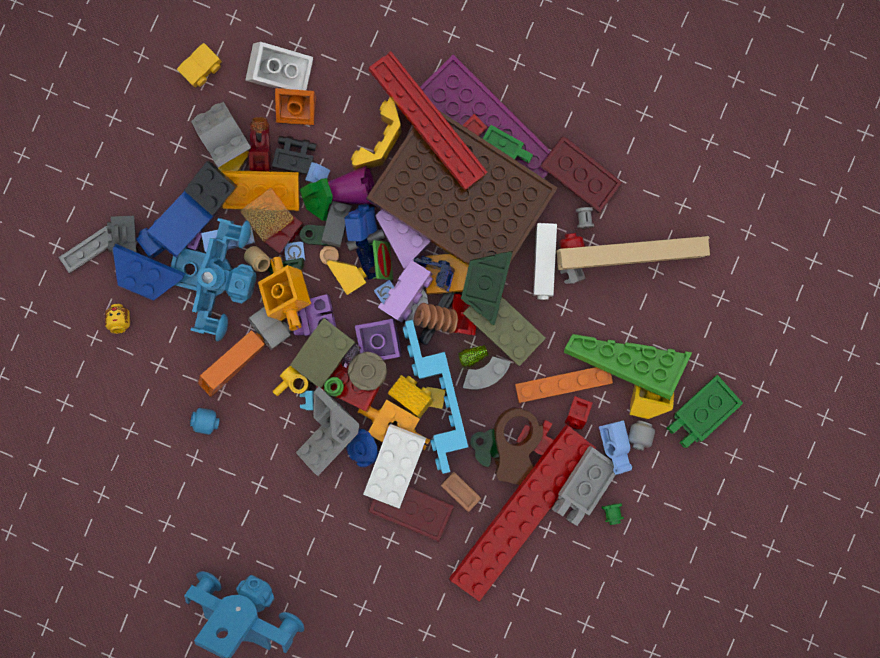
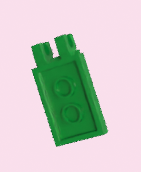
M716 375L674 413L676 420L666 429L672 434L680 427H683L688 432V435L679 443L683 448H687L694 441L702 442L743 402Z

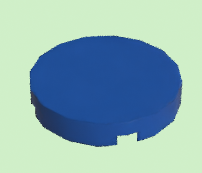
M359 428L358 434L346 446L347 452L352 461L355 460L358 466L367 467L374 464L377 459V445L368 431Z

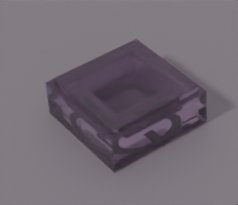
M354 344L343 357L341 365L347 368L352 359L358 355L361 347Z

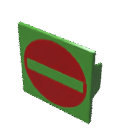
M373 240V244H369L373 246L376 277L373 279L392 281L393 270L390 243Z

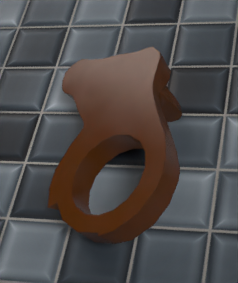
M512 407L499 415L494 425V436L499 458L494 459L497 466L495 474L499 481L520 485L533 469L529 455L542 439L543 425H539L537 418L529 411ZM516 416H523L527 418L530 424L528 436L520 443L512 444L507 442L504 436V428L507 422Z

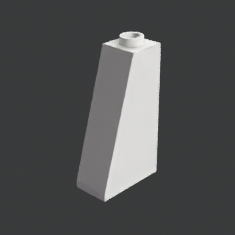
M537 223L535 227L533 296H537L538 300H549V297L553 296L557 224Z

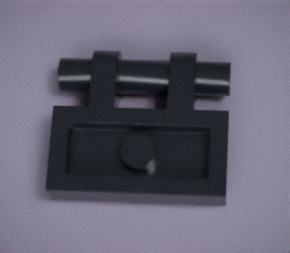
M279 136L278 143L285 146L284 149L276 148L272 167L307 175L314 156L307 155L308 150L316 151L317 144L310 143V140L304 139L301 141L293 139L292 136ZM292 146L301 148L300 153L290 150Z

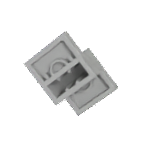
M224 102L213 105L209 111L198 114L191 121L217 167L222 166L251 148Z

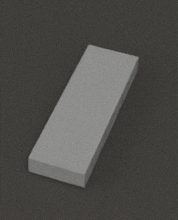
M107 226L59 257L69 273H72L108 249V241H112L111 233H108Z

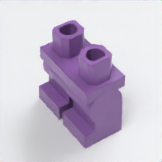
M326 294L311 298V304L297 312L298 317L301 316L302 323L300 324L302 327L295 330L294 335L310 336L323 318L336 327L334 314L322 316L324 313L333 312L330 295Z

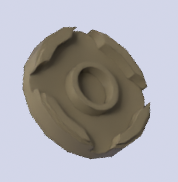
M363 352L352 359L349 364L348 374L352 384L357 388L366 391L375 390L386 380L387 366L383 358L376 353Z

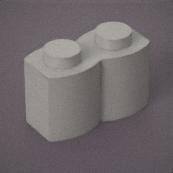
M265 307L248 319L255 331L262 336L264 343L270 350L290 337L289 332L291 330H289V326L285 322L282 323L280 320L268 317Z

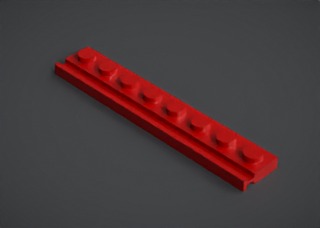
M391 51L369 67L368 70L464 190L487 174L486 169Z

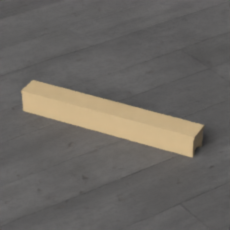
M709 236L559 249L556 251L558 270L702 258L710 255Z

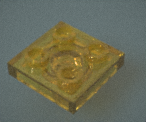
M272 188L268 189L240 211L263 242L294 220V217Z

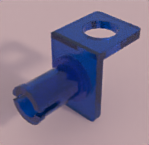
M367 238L362 241H356L358 247L356 252L368 280L376 277V272H369V269L375 266L373 246L369 245Z

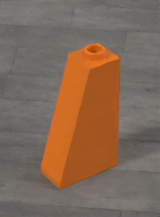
M251 330L200 375L198 385L210 397L215 395L263 349L265 344L263 343L264 339L262 336Z

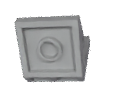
M321 387L314 391L313 416L321 426L296 452L317 476L351 442L359 430V423Z

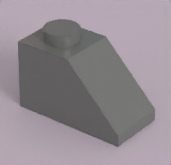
M332 202L321 243L340 248L346 232L344 218L349 215L351 205Z

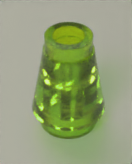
M483 345L462 349L458 356L463 367H471L488 356V352Z

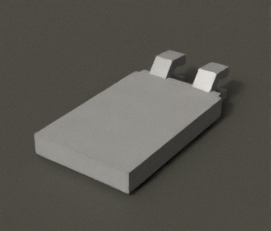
M589 446L558 493L559 500L556 501L552 510L564 516L569 507L573 508L566 520L578 526L585 514L590 516L615 477L613 461Z

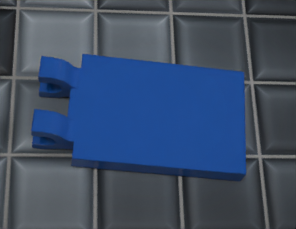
M184 191L147 230V234L177 258L214 218V215L212 216Z

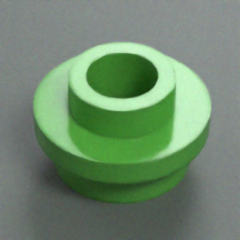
M337 377L327 379L324 384L325 392L332 397L339 396L344 389L343 382ZM337 384V389L333 391L331 386Z

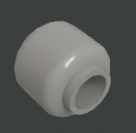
M637 421V423L632 424L628 436L629 442L633 444L632 448L643 451L644 448L651 447L655 436V429L652 428V424L644 421Z

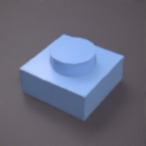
M312 162L305 180L310 183L317 182L320 179L327 178L330 170Z

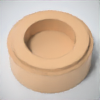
M326 246L320 252V259L326 265V260L328 259L338 261L339 252L333 246Z

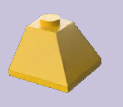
M634 385L629 415L650 419L673 409L674 393L671 399L668 400Z

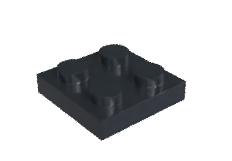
M207 161L184 191L213 216L238 186L215 165Z

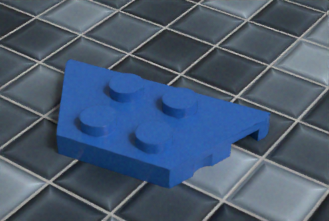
M115 244L113 247L117 284L122 288L154 301L184 277V272L118 244Z

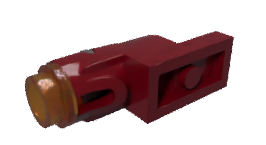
M255 117L250 123V171L270 172V126L266 118Z

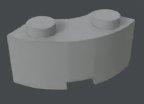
M492 356L485 367L477 370L468 369L463 388L478 390L493 385L504 376L511 362Z

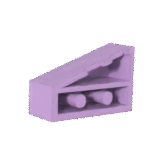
M382 209L375 215L404 270L411 260L415 261L431 244V241Z
M411 260L398 278L399 281L395 287L391 288L388 292L389 296L384 304L380 303L378 308L400 322H403V320L407 321L412 313L410 309L413 304H418L423 296L421 294L424 287L428 288L433 281L431 277L433 274Z

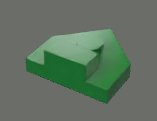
M323 178L317 182L309 183L299 190L306 209L322 221H327L329 203L332 202L333 195L327 178Z

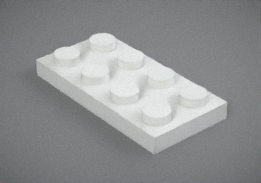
M390 424L363 495L400 508L426 438Z

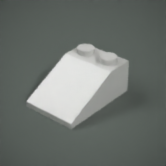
M263 42L253 43L245 81L272 88L306 90L313 57Z

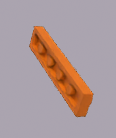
M595 367L515 384L518 401L521 403L612 384L613 381L610 373Z

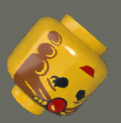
M122 304L111 305L105 311V327L111 333H124L130 327V311L123 307Z

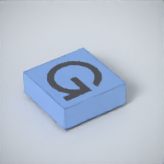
M303 241L288 243L285 246L286 260L304 258L305 261Z
M390 280L374 290L383 304L389 296L388 292L390 289L394 288Z

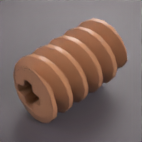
M421 303L417 307L414 314L415 326L421 324L423 328L428 326L429 329L435 328L437 331L441 329L443 332L448 330L449 333H453L456 330L458 316L454 309L442 308L432 304L428 305L427 303Z

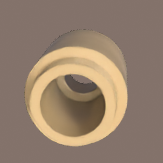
M252 246L246 250L244 259L254 270L264 272L269 268L270 259L259 247Z

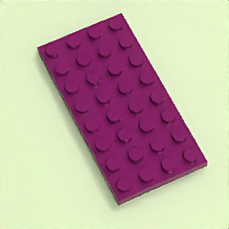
M454 55L420 86L439 111L459 124L463 125L475 114L488 128L492 125L523 142L524 146L522 149L533 154L530 163L523 161L518 156L515 160L543 179L548 175L539 166L550 153V150ZM488 128L479 137L483 139Z

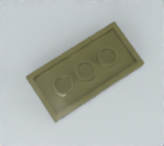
M503 297L501 298L495 325L489 323L485 317L477 313L471 306L463 313L518 366L546 339Z

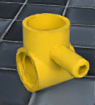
M289 366L280 375L283 381L273 390V393L279 396L289 386L291 391L301 394L309 390L310 381L292 366ZM301 378L304 381V387L298 390L295 387V381Z

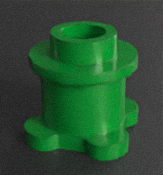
M622 503L602 506L607 518L605 522H609L610 525L621 523V519H624L620 510Z

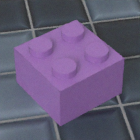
M395 318L355 326L360 353H376L383 360L402 356Z

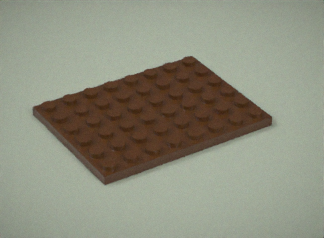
M439 111L486 169L487 174L464 190L413 127L366 200L468 266L470 260L508 251L513 252L512 261L554 195L557 187Z

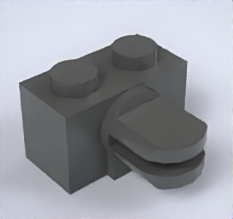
M134 216L111 217V222H107L108 233H111L112 241H108L109 252L113 254L115 244L136 252Z

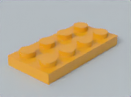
M222 170V173L238 186L223 204V209L299 211V172Z

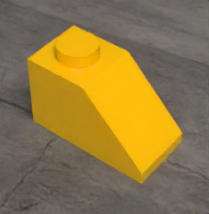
M332 259L326 260L327 265L347 295L366 283L364 278L367 276L361 267L357 269L354 264Z

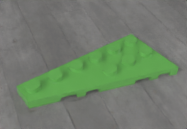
M572 334L564 350V353L668 400L671 399L692 352L686 351L685 353L675 352L673 349H668L667 351L659 350L653 346L627 342L620 344L615 343L614 340L600 341L594 337Z

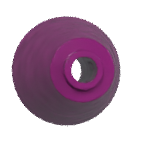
M367 166L360 167L328 182L333 195L332 202L372 204L366 198L371 192L372 186L375 185L372 173Z

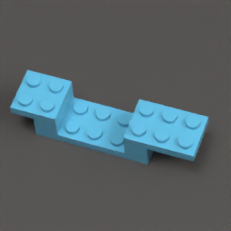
M413 320L405 321L406 326L403 327L405 338H409L411 344L407 346L410 358L414 357L415 364H412L414 376H419V379L439 374L443 376L439 380L441 388L446 389L447 396L444 397L446 408L450 407L452 415H449L451 427L455 426L456 430L433 435L434 439L430 441L433 452L437 451L439 458L435 459L437 469L442 470L443 474L448 473L450 468L446 453L467 448L468 444L446 355L443 352L422 357Z

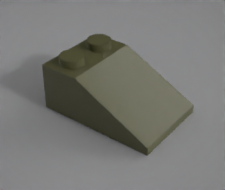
M323 318L290 366L316 386L322 388L356 342Z

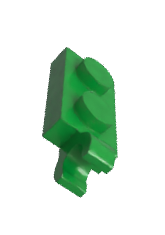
M490 125L483 137L485 141L514 160L518 156L523 161L530 163L533 154L522 149L524 146L523 142Z

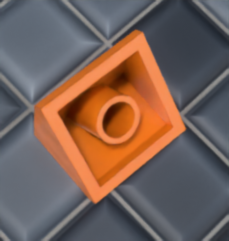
M275 89L277 123L314 125L316 106L314 91Z

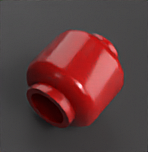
M576 233L565 234V238L559 241L560 249L585 247L583 237L576 236Z

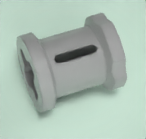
M592 207L576 209L579 221L577 228L594 227L591 216Z

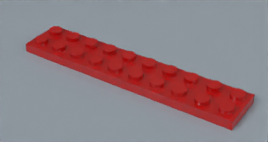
M565 425L450 576L449 580L480 602L559 497L558 493L587 448L591 446L596 449V447L571 427Z

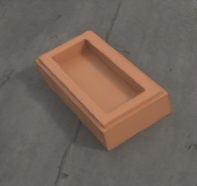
M455 472L441 484L467 512L482 499Z

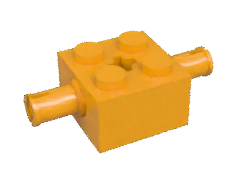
M274 257L270 260L273 274L258 282L267 316L280 321L287 318L289 330L295 331L302 327L297 312L309 306L311 301L302 271L289 265L284 267L282 258Z
M388 400L385 401L379 410L371 406L368 412L362 409L358 410V413L372 420L373 424L368 432L381 442L384 441L389 423H394L395 421L398 422L397 426L399 428L420 435L415 432V427L420 418ZM426 438L425 443L428 444L430 439Z

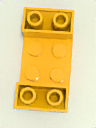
M391 98L388 101L384 100L379 109L382 121L388 124L383 133L385 135L383 141H379L375 146V154L362 147L359 151L356 150L351 158L354 170L363 166L373 168L383 165L402 132L395 103Z

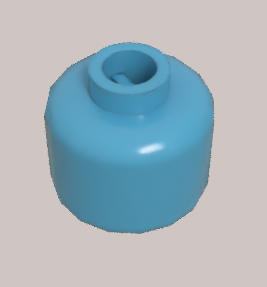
M198 408L196 412H192L190 426L194 432L210 435L214 429H218L220 419L216 418L214 410Z

